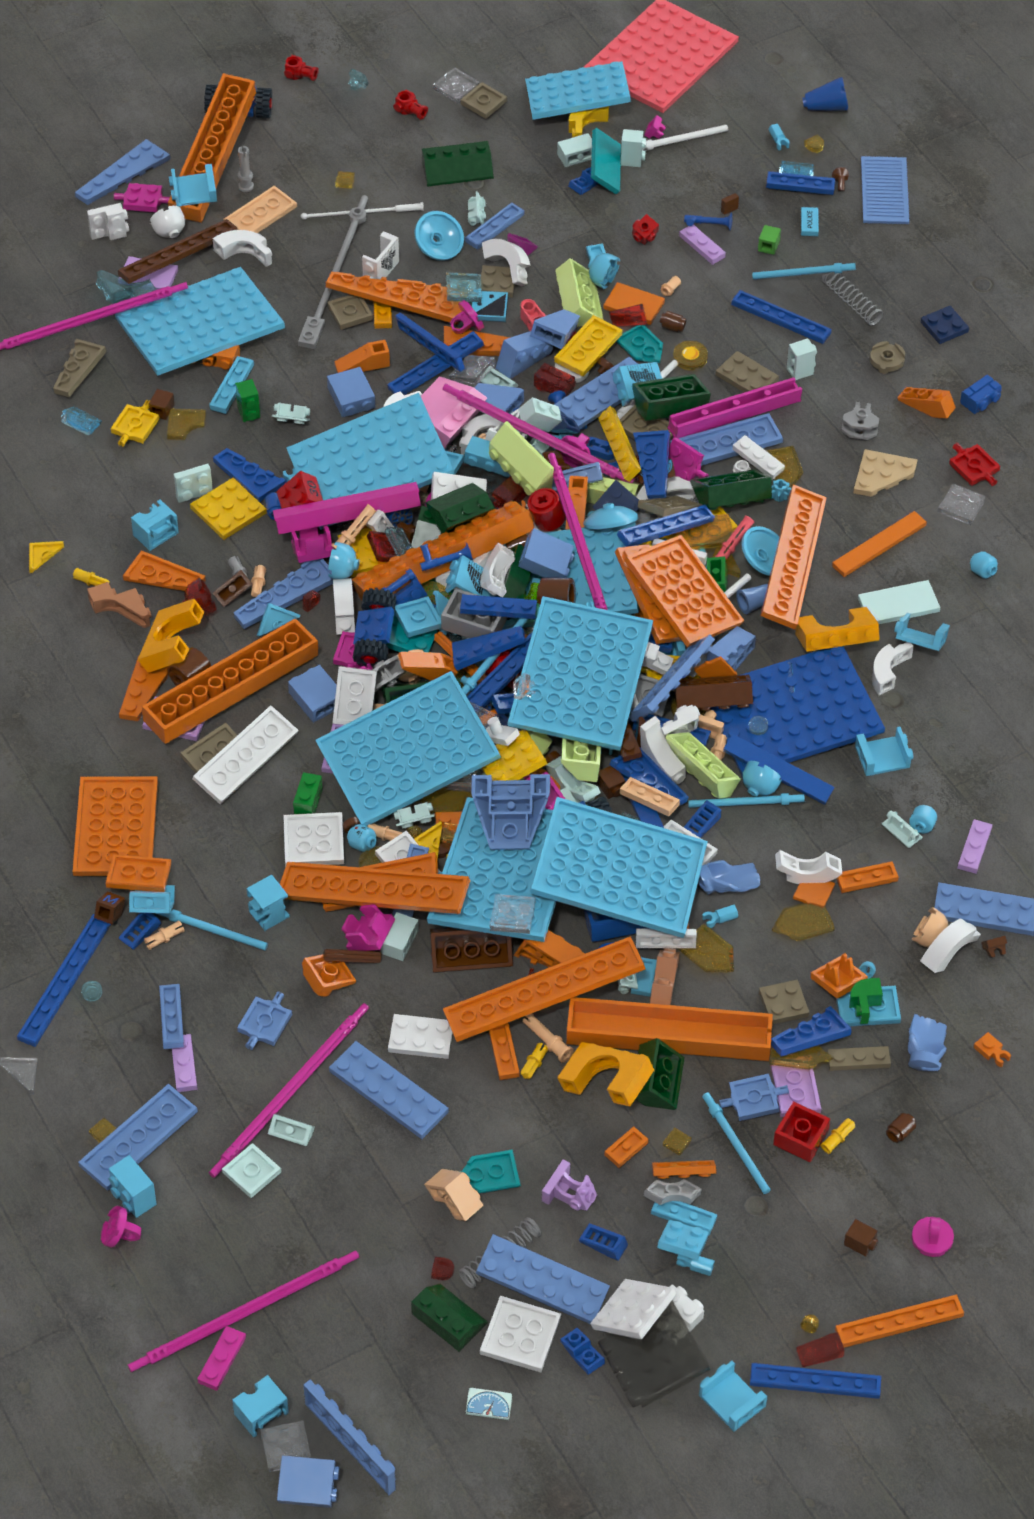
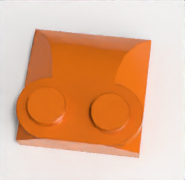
M322 954L304 958L302 962L303 975L313 991L319 996H329L332 990L356 983V979L344 961H325Z

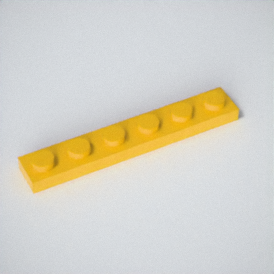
M609 406L601 413L598 419L624 479L630 482L641 471V467L616 410Z

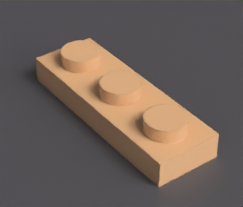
M632 777L620 788L621 795L666 816H670L680 805L679 799Z

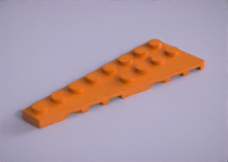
M331 272L326 281V288L449 323L456 315L462 312L458 303L462 300L469 302L473 293L472 287L460 289L457 288V285H452L451 288L443 287L439 283L426 285V283L421 281L404 279L389 281L386 280V277H381V280L371 279L368 275L355 277V275L341 272Z

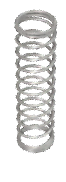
M830 272L823 274L822 282L829 286L831 290H834V293L838 294L844 302H847L848 306L856 310V313L860 314L865 322L869 325H874L880 321L883 311L877 309V305L872 306V301H868V297H863L864 294L859 293V289H855L854 285H850V281H846V277H841L842 274L837 273L840 274L839 279L831 284L837 274L834 273L833 277L828 281L826 279ZM844 278L845 280L842 285L835 288L838 281ZM846 282H849L848 287L839 293L841 287ZM853 286V290L847 296H844L846 290ZM855 290H858L856 296L848 301L850 295ZM862 294L861 299L856 304H853L855 298ZM866 298L865 304L857 309L859 303ZM871 302L870 307L861 313L864 306ZM875 306V310L866 317L868 311ZM880 311L879 315L874 320L870 321L871 317L876 312Z
M526 1217L524 1221L520 1222V1227L515 1226L513 1231H508L507 1236H502L501 1238H507L508 1241L516 1244L509 1238V1233H513L518 1243L522 1247H526L524 1240L515 1233V1229L519 1228L528 1242H532V1238L521 1227L522 1223L525 1224L527 1230L536 1238L541 1235V1231L533 1219ZM485 1251L482 1252V1256H476L475 1261H470L469 1266H464L459 1270L461 1279L470 1288L476 1287L475 1279L478 1282L482 1281L480 1276L476 1274V1271L471 1268V1263H475L478 1267L477 1258H482Z

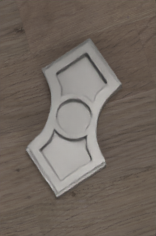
M685 1179L676 1183H665L655 1180L644 1191V1196L659 1205L670 1201H680L690 1205L701 1194L702 1189Z

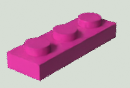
M228 1326L225 1327L197 1379L199 1384L218 1391L246 1339L245 1333Z

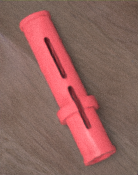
M745 515L729 539L723 542L722 548L715 557L725 556L727 560L730 554L735 552V548L742 540L743 535L754 524V520Z

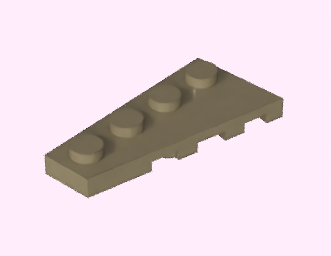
M76 339L75 347L69 353L70 358L65 362L64 370L60 373L53 387L54 393L70 397L107 352L106 347Z

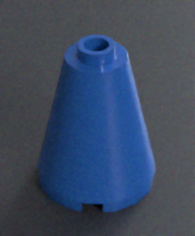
M842 77L805 93V97L802 98L804 108L807 107L808 110H849Z

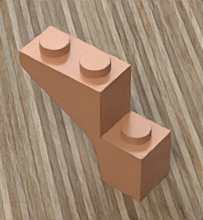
M106 582L87 589L89 602L95 614L103 611H115L143 628L150 626L149 618H152L151 612L148 607L145 608L144 598L142 594H138L136 588L117 594L115 588L111 589L109 583Z
M666 947L664 950H660L657 956L650 1004L671 1005L680 952H676L674 948Z

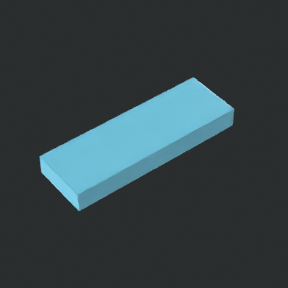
M670 1201L662 1205L655 1202L651 1210L652 1215L666 1220L680 1221L692 1227H699L708 1231L709 1235L717 1219V1214L680 1201Z

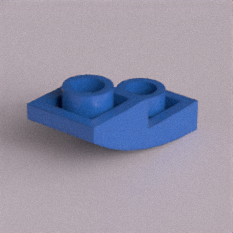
M591 167L583 170L581 177L569 182V187L580 195L598 184V182L591 178Z
M578 1328L560 1339L568 1353L588 1375L605 1364L604 1357L591 1346L590 1339Z

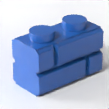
M986 375L961 392L960 402L969 411L976 414L980 410L984 411L991 402H997L1000 399L1002 387L993 378Z

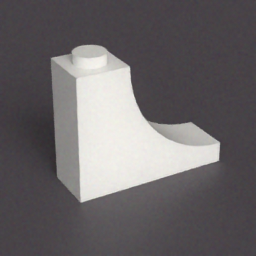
M654 716L640 726L641 749L676 784H680L686 778V766L677 758L668 745L661 729L660 720Z

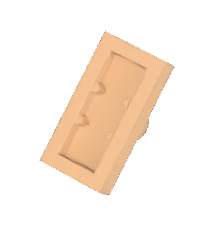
M707 710L704 716L700 714L697 727L710 730V738L715 739L717 734H723L724 723L715 720L717 715L713 710Z

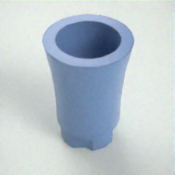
M768 584L737 591V603L744 614H749L763 606Z

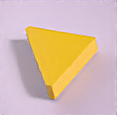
M64 542L29 543L30 573H33L63 549Z
M438 822L414 838L419 846L429 848L428 853L435 852L437 861L442 834V822Z

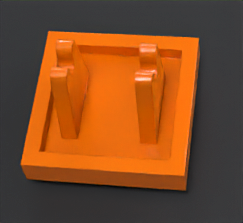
M846 953L811 972V979L837 999L849 993L858 981L868 979L865 973L853 965L851 957L847 959Z

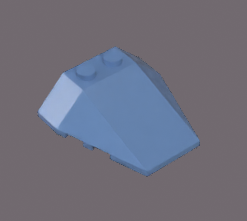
M530 774V780L493 781L491 775H472L471 794L490 850H530L550 795V774Z

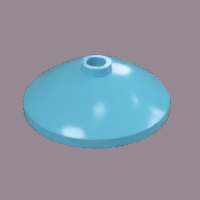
M428 212L418 220L415 226V240L418 247L432 259L449 260L455 257L463 247L464 234L460 224L454 217L445 212Z
M614 503L603 504V508L592 512L585 519L583 525L587 529L613 528L636 521L638 514L627 507L614 506Z
M760 526L750 528L743 535L742 550L748 563L758 572L770 576L779 536L772 530Z

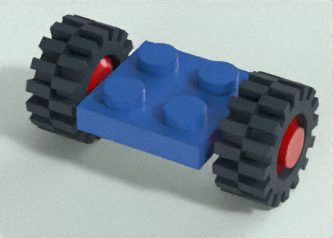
M206 85L204 96L205 114L218 85ZM255 86L257 94L247 117H253L255 107L256 118H271L272 89L257 88Z
M369 588V590H365L363 593L361 604L363 611H358L353 641V661L357 662L358 665L367 666L370 663L374 667L380 661L384 660L385 662L387 660L388 646L386 647V643L390 641L397 600L394 593H390L389 590L384 591L383 588L381 590H378V588L373 590Z

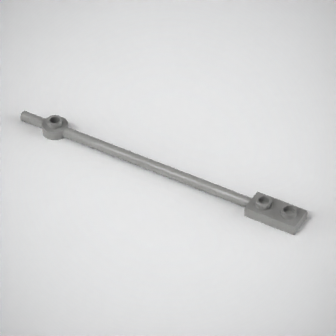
M366 195L361 197L358 207L352 208L349 212L351 225L332 272L340 271L358 224L366 221V211L364 209L368 200ZM325 288L314 317H307L298 340V346L311 349L316 348L325 325V319H321L332 289Z

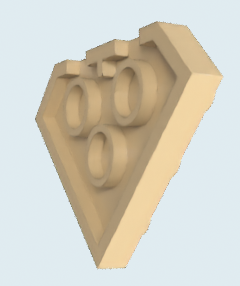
M865 449L854 493L872 497L884 488L887 490L898 485L904 479L909 480L913 478L918 460Z

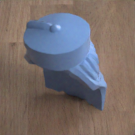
M724 860L702 865L698 883L707 895L715 891L718 893L728 891L745 892L759 887L760 876L753 863L733 866Z
M914 1014L908 1038V1052L910 1054L908 1064L911 1068L920 1071L940 1070L941 1063L939 1060L947 1049L944 1046L947 1025L940 1022L936 1023L933 1019L924 1018L923 1016L919 1017V1015Z

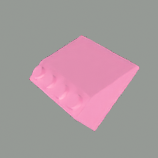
M438 377L421 395V398L445 450L462 431L465 424L480 411L459 401L456 396L442 390L444 384L446 383L460 391L464 390L483 401H486L487 397L474 387Z

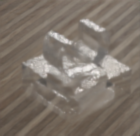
M523 673L513 682L515 699L521 700L525 696L532 697L536 694V691L531 690L535 686V682L530 681L529 674Z

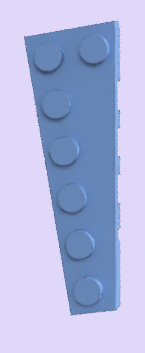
M146 139L77 190L75 197L88 205L107 195V193L118 189V185L129 183L133 177L145 174V171L152 167L154 169L169 161L170 154Z
M323 558L304 562L297 571L287 574V578L281 582L277 581L273 588L263 591L256 598L236 610L234 618L245 629L262 620L267 603L286 608L333 584V579L328 577V574L332 575V571L328 570L329 565Z

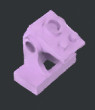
M562 1160L542 1190V1202L549 1205L555 1197L569 1204L574 1210L582 1209L587 1211L597 1196L594 1185L588 1175L584 1177L583 1182L572 1179L569 1176L570 1163ZM569 1189L576 1191V1195H571L567 1192Z

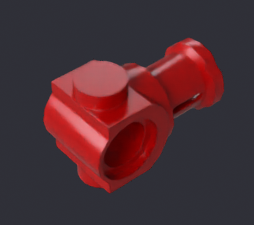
M291 55L286 59L284 75L287 78L297 80L307 77L312 81L316 80L319 72L318 67L307 66L301 57Z
M406 89L397 94L395 104L393 105L397 112L403 115L413 113L421 120L426 117L428 107L419 104L413 92Z

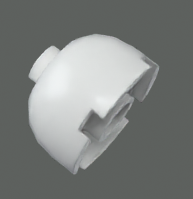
M168 206L169 210L163 211L161 209L150 218V221L157 235L164 238H175L183 230L185 218L180 207Z

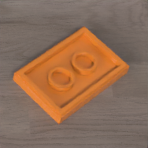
M617 282L603 304V309L651 325L665 303V298Z
M113 854L106 879V888L165 892L171 868V859Z

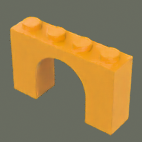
M195 599L158 611L138 657V661L148 673L185 660L189 651L188 646L179 635L172 636L183 629L200 624L204 611Z
M867 607L849 609V624L831 627L821 625L813 615L799 617L798 625L795 628V635L806 652L878 641L879 623Z
M581 1042L557 1078L565 1092L581 1095L589 1081L598 1072L609 1068L619 1069L608 1086L607 1091L613 1103L631 1106L653 1073L654 1068L646 1055L598 1046L594 1043Z

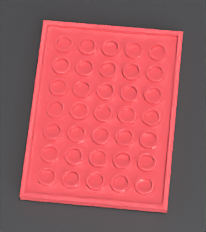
M655 0L584 67L588 68L599 64L605 65L622 61L630 97L664 113L739 41V36L667 0Z

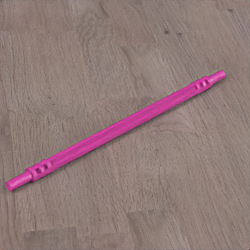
M184 282L172 287L166 286L8 339H3V342H0V350L4 348L7 350L172 296L173 293L188 289V285Z
M446 383L444 384L442 390L456 396L459 401L503 423L508 421L515 429L586 465L599 462L602 473L614 479L618 478L628 482L624 479L620 469L464 390L460 391ZM633 478V479H632L630 482H628V483H634V482H635V479Z
M550 453L548 458L550 464L554 467L553 479L595 608L608 610L561 466L558 465L555 454Z
M363 1003L352 1016L349 1015L229 1146L220 1156L221 1159L209 1171L211 1177L215 1178L222 1171L223 1167L242 1152L273 1118V1115L283 1107L355 1028L358 1020L369 1009L367 1004Z
M355 1250L339 1259L334 1258L300 1277L147 1352L146 1356L127 1366L130 1372H133L149 1363L152 1365L202 1338L341 1270L342 1266L358 1259L359 1255Z

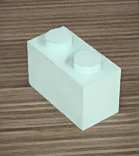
M623 129L621 166L641 167V162L645 161L646 151L643 148L646 147V138H643V131Z
M588 133L557 142V155L563 165L568 167L591 160L592 138Z
M808 338L789 344L787 370L792 378L794 377L796 380L814 374L817 349Z
M533 397L518 409L521 420L545 432H549L562 422L558 406Z
M396 912L394 916L395 921L381 947V954L404 961L419 931L418 919Z

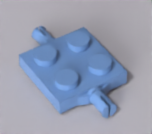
M276 992L272 1001L255 997L237 1027L238 1032L250 1037L245 1045L247 1049L253 1050L257 1041H262L272 1046L276 1044L292 1016L291 1010L280 1005L281 1000L284 998L283 993Z
M769 1074L729 1082L731 1098L719 1100L721 1108L733 1106L739 1121L778 1113L777 1096L789 1094L787 1085L775 1088Z

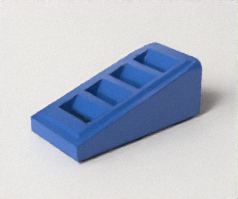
M706 800L684 828L701 838L721 818V809ZM693 827V828H695L696 830H698L699 832L697 833V832H695L694 830H692L691 828Z
M139 913L118 939L134 950L144 941V938L150 936L161 925V921L152 913ZM135 930L140 933L138 936L133 933ZM129 935L135 939L133 942L127 938Z
M590 1223L579 1239L581 1243L619 1261L628 1246L625 1236ZM596 1233L594 1238L591 1240L590 1237L592 1236V1234Z

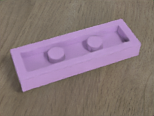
M695 225L688 226L679 232V236L712 265L725 258L726 252Z
M973 820L957 869L977 873L992 830V824Z
M191 1034L183 1035L184 1047L172 1048L176 1089L178 1092L197 1090Z

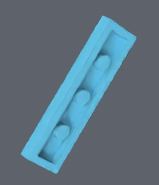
M237 356L210 402V410L224 414L228 412L236 398L235 383L246 380L254 366V360Z

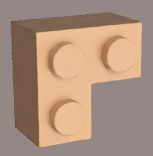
M441 1169L424 1184L434 1201L444 1202L457 1220L466 1221L484 1206L480 1201L479 1193L472 1188L469 1183L470 1179L464 1172Z

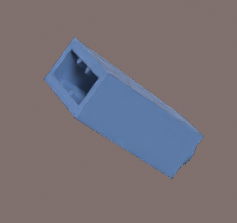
M563 309L536 319L530 336L562 349L575 332L580 316Z
M478 383L474 387L487 397L485 402L509 414L513 413V409L518 408L524 402V389L484 383Z

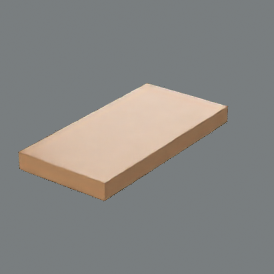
M273 186L224 218V220L228 219L238 227L237 230L259 233L295 209L297 202Z

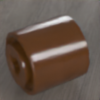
M542 578L537 588L539 607L542 596L575 603L576 588L574 579Z
M191 647L183 662L171 664L167 670L172 682L178 686L211 667V664L201 651Z

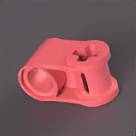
M525 299L521 302L520 318L526 324L529 331H531L534 321L546 315L534 300Z

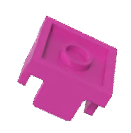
M327 525L323 526L324 534H318L317 527L299 530V539L295 531L291 532L292 548L299 563L330 557L333 546Z
M374 904L361 906L360 911L365 916H361L358 921L353 914H349L342 926V931L346 934L345 937L349 941L346 948L348 950L363 951L380 950L395 918L392 914H383Z

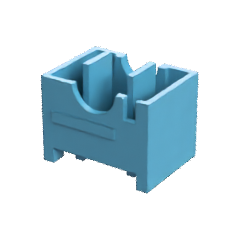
M161 500L157 501L159 507L154 503L151 505L152 507L149 508L150 513L142 514L139 512L131 517L133 536L149 551L179 533L177 515Z
M273 875L247 888V896L249 898L253 897V900L248 903L249 912L264 931L290 917L288 912L284 910L286 906L283 899L288 897V894Z
M268 1375L255 1384L256 1392L254 1394L243 1392L232 1400L234 1415L253 1438L257 1436L255 1431L257 1428L262 1429L263 1425L276 1416L279 1417L282 1412L284 1415L289 1413L287 1397Z

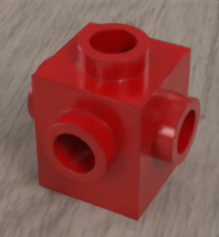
M646 214L641 220L637 219L632 225V236L637 242H641L644 245L648 241L652 242L659 230V224Z

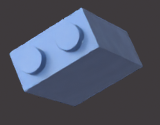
M361 367L327 376L328 390L342 417L375 408V395Z
M533 528L527 536L518 567L544 578H566L570 568H567L568 564L571 563L574 557L572 553L574 546Z
M320 665L310 668L307 672L295 676L288 681L289 694L313 723L334 712L337 685Z
M282 1456L277 1495L278 1503L332 1508V1502H336L337 1489H334V1480L339 1479L340 1467L336 1466L335 1460Z

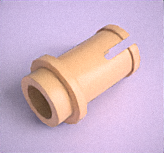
M673 276L667 283H664L661 286L662 294L671 296L674 290L681 285L680 278Z

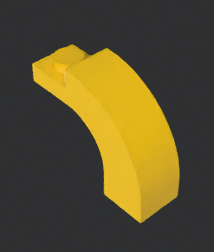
M609 106L571 113L569 116V133H572V138L582 135L583 128L592 122H608Z

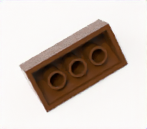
M749 674L680 679V685L674 689L677 709L684 705L687 707L693 705L699 708V710H710L711 707L716 706L719 709L730 708V705L744 708L748 707L749 704H753L752 681Z
M453 927L430 928L433 972L513 966L511 937Z

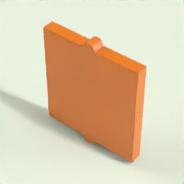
M721 656L694 667V671L701 678L737 675V672Z
M831 881L826 883H800L793 899L804 902L806 905H813L824 909L835 887V883Z

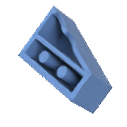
M531 331L505 339L496 369L501 374L512 379L551 354L553 345L530 336Z
M736 626L712 646L707 652L706 661L721 656L736 671L755 648L756 636Z

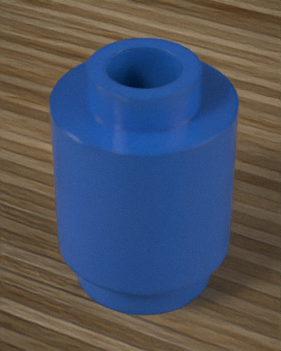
M274 492L265 497L267 514L273 520H275L273 510L281 509L278 495Z

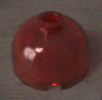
M201 578L187 585L184 591L185 600L183 602L195 599L204 611L203 616L217 611L215 601L211 599L212 594Z

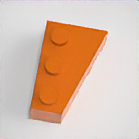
M548 930L544 942L523 939L513 956L519 958L522 955L531 959V964L536 965L540 963L549 968L585 953L579 947L565 941L563 937Z

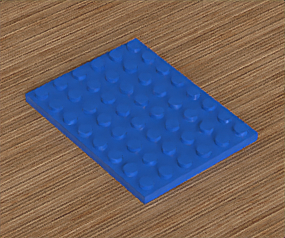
M844 646L821 649L741 674H749L751 678L753 704H749L748 707L744 708L730 705V708L719 709L718 706L711 707L710 709L717 715L715 720L724 723L723 735L727 737V742L731 735L735 734L788 763L856 741V735L864 734L865 738H869L885 732V727ZM733 757L743 778V771L747 764Z

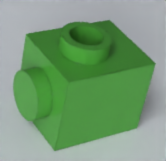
M764 225L759 237L758 251L775 255L780 242L781 229Z

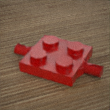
M959 443L953 445L952 448L958 454L950 459L949 464L971 486L982 480H986L991 486L996 485L997 480L991 475L1000 471V465L978 444L966 449L960 446Z

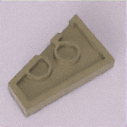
M224 723L182 751L180 756L197 773L238 735L227 723Z

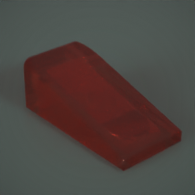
M643 304L609 312L612 325L648 324Z
M838 1332L796 1347L802 1367L844 1357L845 1351Z

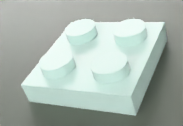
M209 464L174 473L176 498L179 503L203 496L213 490Z
M252 1143L223 1167L222 1173L246 1195L252 1198L281 1173V1168Z

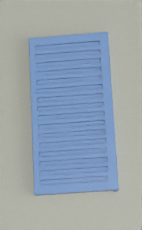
M861 156L863 223L909 224L906 157Z

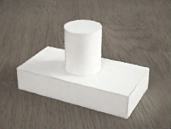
M377 510L366 523V526L372 529L383 545L388 546L395 536L396 529L384 512Z
M492 717L487 721L489 727L486 728V731L495 744L508 746L520 735L517 728L501 725L498 717Z

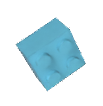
M130 1155L109 1168L110 1177L108 1179L112 1185V1188H110L111 1193L116 1199H121L122 1205L128 1213L131 1212L137 1218L157 1205L154 1183Z

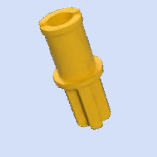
M76 568L73 572V579L87 583L88 586H91V584L97 586L106 582L109 583V580L96 576L95 572L90 573L80 568Z
M537 1043L532 1054L528 1055L527 1062L520 1073L524 1079H530L536 1069L542 1065L541 1061L548 1052L546 1045H544L542 1050L540 1049L543 1043Z
M847 1118L837 1129H833L831 1131L832 1134L820 1144L822 1150L829 1154L840 1142L843 1143L845 1137L855 1128L854 1121Z

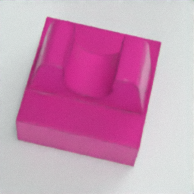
M656 115L650 121L644 134L650 139L654 136L660 139L663 136V131L666 127L661 123L662 118Z

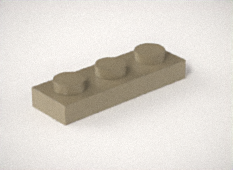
M888 1046L828 1049L827 1051L829 1071L890 1068L891 1066Z

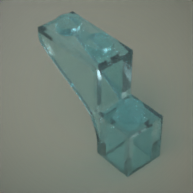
M104 270L97 272V287L99 290H103L106 300H109L111 304L157 290L150 279L128 284L123 279Z

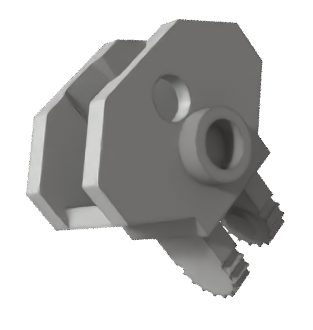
M856 402L854 409L844 414L842 432L849 438L869 440L877 436L879 418L871 412V404L867 403L866 408L863 409L860 408V402Z
M397 655L385 662L382 660L374 665L375 668L372 670L377 671L375 692L382 689V687L394 686L398 683L396 680L407 672L402 669Z

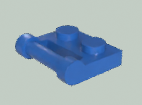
M408 569L405 575L387 588L383 587L384 591L389 590L392 593L411 580L408 585L394 594L397 597L396 605L424 598L428 595L411 569Z

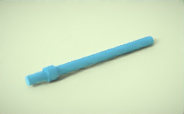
M834 263V265L753 272V279L829 272L837 274L842 273V271L856 270V264Z
M520 618L512 628L523 627L528 619ZM501 653L487 658L472 677L467 678L462 687L465 695L477 686V681Z
M782 793L780 796L688 800V807L698 808L706 800L716 806L775 803L789 805V803L804 802L805 798L804 794L789 795V793Z
M174 909L170 913H156L169 918L170 921L176 922L179 920L182 923L262 950H266L268 947L266 942L183 915L180 911Z
M709 1092L703 1094L702 1098L708 1105V1111L711 1116L716 1118L763 1194H767L771 1189L722 1114V1108L719 1104L715 1103Z

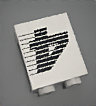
M383 231L380 235L381 254L375 260L365 255L362 256L363 276L368 275L371 279L381 280V277H387L399 263L398 237Z

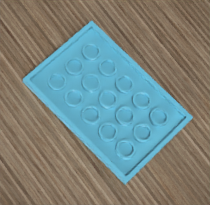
M622 61L605 65L599 64L588 68L582 67L572 71L566 70L555 74L549 73L544 76H533L525 79L533 120L631 102Z

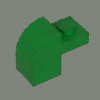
M880 978L863 979L852 987L849 1008L855 1009V1016L859 1017L860 1024H868L870 1016L869 1006H881L883 993Z

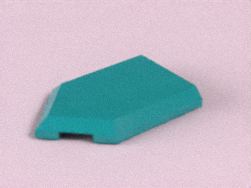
M643 323L622 333L616 341L635 360L660 363L663 343Z
M513 1149L472 1156L461 1171L469 1177L470 1185L478 1193L521 1187Z

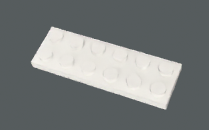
M270 705L202 767L192 779L213 799L222 804L286 745L299 730Z

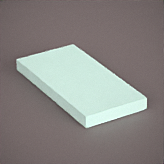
M929 580L858 594L861 607H867L879 624L898 621L906 613H910V618L940 612L939 603Z

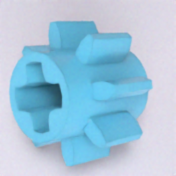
M782 479L773 480L772 498L778 502L787 500L791 490L789 488L790 483Z

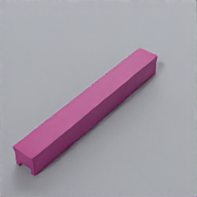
M793 377L670 415L667 428L674 438H681L800 402L802 388L796 385V379Z
M417 482L273 510L278 534H284L356 519L367 504L376 511L381 510L384 513L418 507L421 504Z

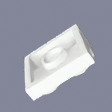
M121 203L87 211L92 240L109 236L110 240L127 237L126 232H129V226L125 220L128 219L126 209H122Z
M693 705L679 707L675 712L674 721L670 720L662 725L661 729L664 737L667 734L686 733L697 729L700 716L698 708Z
M671 1285L670 1287L674 1288L676 1295L652 1325V1328L676 1346L704 1318V1307L699 1300L694 1299L692 1301L687 1297L688 1294L681 1286L676 1288L674 1285Z

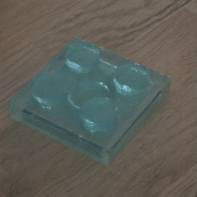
M446 272L447 301L465 300V302H481V274Z

